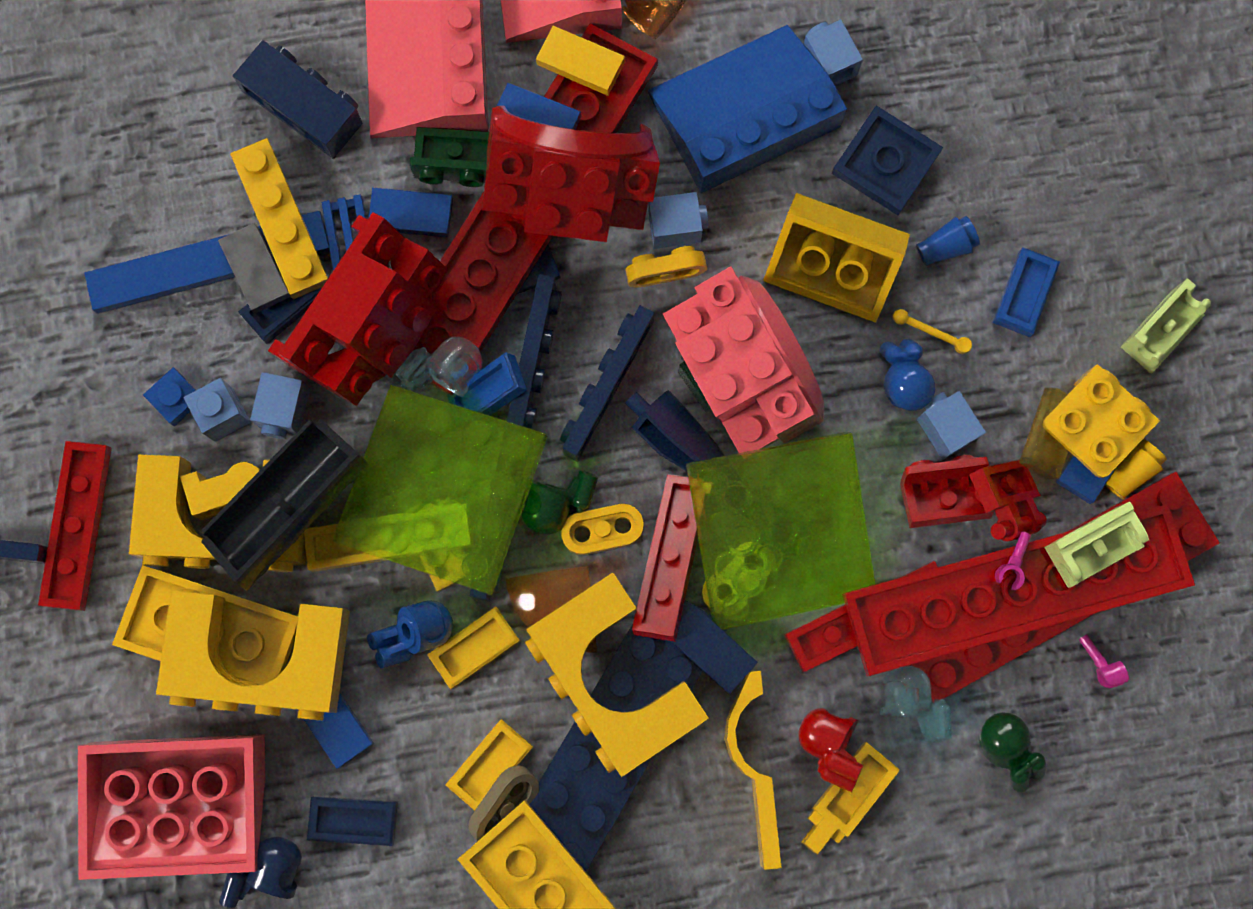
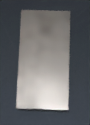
M255 223L218 240L254 314L291 297L266 242Z

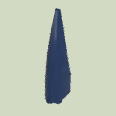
M669 390L664 392L651 405L635 392L625 403L639 416L631 428L660 456L684 469L693 477L708 480L711 490L759 529H762L764 520L750 493L717 444L687 408Z

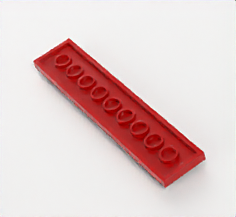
M590 23L581 36L582 38L625 56V64L609 95L602 94L557 74L544 97L581 111L582 118L576 130L617 133L657 69L658 59ZM484 192L440 260L447 268V271L441 278L438 287L432 292V305L437 310L431 317L430 323L424 330L417 345L400 366L450 395H453L455 389L462 384L553 237L552 235L524 232L523 215L482 210Z

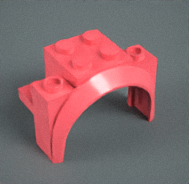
M730 266L695 286L696 295L663 313L677 340L675 344L715 417L723 423L743 460L778 440L786 443L824 421V400L809 362L783 314L760 282L742 275L737 277Z

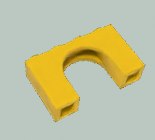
M138 454L129 555L143 559L142 565L168 567L169 560H184V567L209 569L210 562H217V560L202 544L201 541L204 538L196 532L190 522L188 501L180 476L191 473V462L181 456ZM263 460V467H264L270 460ZM304 532L269 567L268 571L293 572V565L306 566Z
M611 573L527 628L526 630L531 638L525 641V644L538 664L543 660H546L554 674L548 680L561 700L567 696L571 698L578 711L571 715L585 737L593 733L602 746L595 752L608 773L616 769L620 776L623 777L709 718L685 681H682L645 707L630 712H618L607 709L597 703L588 693L582 678V660L586 649L599 634L637 609L615 574Z
M171 590L156 695L170 696V705L195 707L196 699L213 700L212 709L238 711L239 703L255 705V714L281 716L282 708L298 709L297 718L323 720L324 712L337 713L350 616L349 610L337 607L300 604L294 649L288 665L273 680L261 685L249 686L234 679L226 671L220 659L218 645L225 598L213 594Z

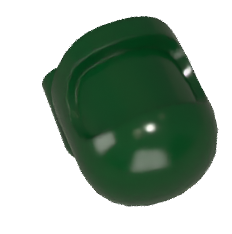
M579 470L577 477L574 476L566 489L527 479L526 487L530 491L521 513L522 521L526 527L539 534L550 535L559 532L564 526L573 505L576 513H582L583 510L590 507L598 477L595 474Z
M1005 712L989 717L985 721L979 737L981 750L992 764L1010 770L1011 784L1015 791L1025 792L1029 788L1031 778L1041 779L1044 777L1046 760L1042 754L1031 752L1029 729L1021 718Z

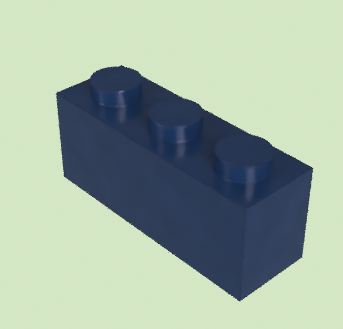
M262 40L233 74V78L239 88L248 97L334 159L363 124L357 111L359 105L347 93L340 90L336 94L329 89L327 81L314 69L308 68L305 71L295 64L297 62L296 58L284 47L278 45L275 49Z

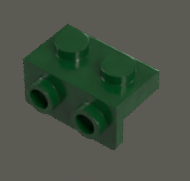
M417 127L414 157L410 158V168L414 178L432 185L442 184L443 180L459 181L461 185L466 187L483 186L486 178L489 132Z

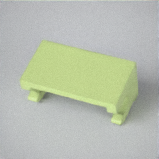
M1188 278L1175 287L1121 345V348L1150 374L1161 365L1205 316L1204 313L1211 306L1209 299L1199 302L1192 297L1191 293L1196 285Z
M1131 502L1112 509L1044 547L1068 588L1075 586L1079 582L1145 547L1144 543L1149 541V537L1134 512Z

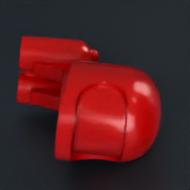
M824 708L814 709L804 717L798 732L800 745L804 751L819 759L817 771L824 781L852 793L863 765L858 763L856 758L846 751V748L858 720L853 717L840 718L829 713Z

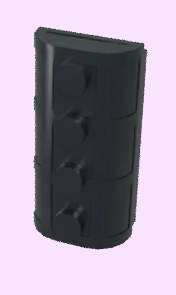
M320 419L316 424L309 420L201 530L202 534L206 536L201 542L232 580L248 591L267 572L269 567L297 541L299 536L314 520L326 511L341 492L355 481L369 463L323 420Z

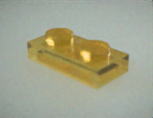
M1044 388L1019 461L1021 465L1047 479L1060 478L1068 454V450L1043 427V420L1067 395L1058 388Z

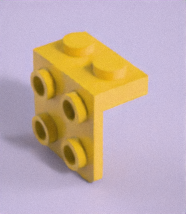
M1096 364L1074 383L1075 387L1043 420V427L1095 476L1104 478L1111 474L1160 420L1151 413L1147 404L1131 395L1120 385L1116 376Z

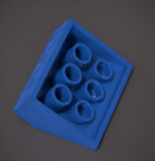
M788 25L648 90L655 108L700 193L840 128L847 111V107L828 73Z

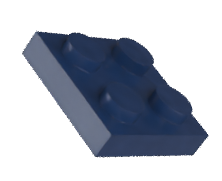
M876 105L834 166L831 174L899 216L941 153L943 147Z

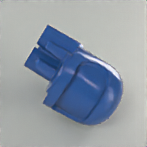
M912 339L902 340L899 346L890 341L884 342L880 346V353L891 366L884 378V391L887 398L894 406L908 411L924 408L933 399L936 388L931 373L918 362L923 355L921 345Z
M433 600L419 602L402 607L397 615V625L369 633L367 635V642L372 650H377L375 654L377 665L380 668L389 667L409 661L412 655L424 652L446 643L453 631V619L449 610L442 603Z

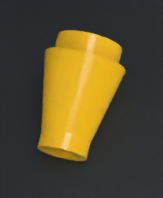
M1143 439L1115 468L1105 486L1117 497L1124 500L1131 492L1163 471L1162 464L1167 458L1157 447Z

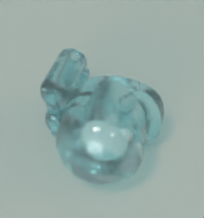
M451 337L445 340L432 355L427 352L425 347L413 350L395 374L402 381L400 383L401 387L410 394H414L419 388L422 389L434 380L456 395L464 397L468 392L467 383L480 371L483 359L480 350L474 343L463 337Z
M904 666L890 670L883 679L885 706L880 708V716L917 718L921 732L925 734V742L938 743L943 742V740H951V708L944 699L936 698L934 703L932 702L931 683L927 674L914 666Z

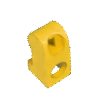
M240 462L233 465L227 473L210 479H206L204 475L197 471L180 476L191 515L200 520L216 516L260 469L251 463Z

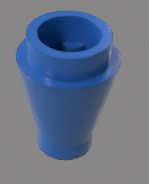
M967 216L961 219L954 217L927 239L916 244L923 263L928 266L934 262L973 253L972 248L980 245V240L974 225Z

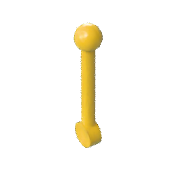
M898 309L893 314L895 323L900 325L906 323L954 345L956 352L959 354H965L972 348V342L969 338L961 337L958 339L910 317L904 309Z

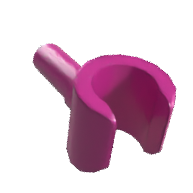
M1021 532L1008 564L998 567L995 572V579L999 584L1002 582L1003 575L1007 570L1012 569L1015 572L1016 579L1012 584V590H1017L1024 584L1025 576L1020 566L1031 538L1029 533Z
M1088 634L1078 639L1097 667L1098 681L1103 687L1113 688L1128 682L1129 675L1121 661L1108 664Z

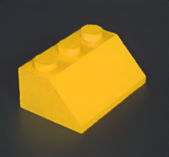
M796 193L763 281L876 323L905 256L910 234Z

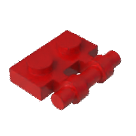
M1024 459L984 467L969 474L974 485L973 492L976 499L983 506L986 513L995 511L998 518L997 523L993 524L990 530L993 538L1008 542L1018 539L1021 532H1026L1030 535L1036 534L1046 525L1047 518L1045 514L1038 511L1034 499L1041 495Z

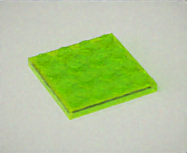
M390 385L363 457L369 465L354 481L332 541L492 596L548 436L545 433Z
M842 432L686 464L712 621L722 630L844 604L842 594L876 585L852 433Z

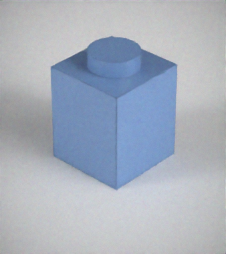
M841 19L831 24L827 22L820 23L808 31L803 44L828 73L835 86L858 75L863 59Z
M697 192L655 197L653 202H648L653 249L701 243L703 229H708L709 224L706 205H699Z
M262 372L250 421L259 428H262L261 434L269 437L285 439L286 433L295 435L301 429L310 388L302 380Z
M221 377L183 397L202 434L214 442L251 423L234 389Z
M960 391L949 397L944 392L934 396L931 402L924 407L926 411L917 418L918 423L942 460L975 442L986 433Z

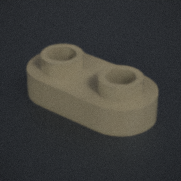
M523 766L510 767L500 774L469 820V832L476 841L480 840L524 800L529 804L533 801L539 792V782L536 777Z

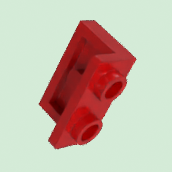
M961 455L953 458L951 461L934 463L931 460H920L905 467L900 487L909 528L991 519L994 511L985 512L983 506L974 495V485L969 474L989 466L987 457L974 458L972 455Z

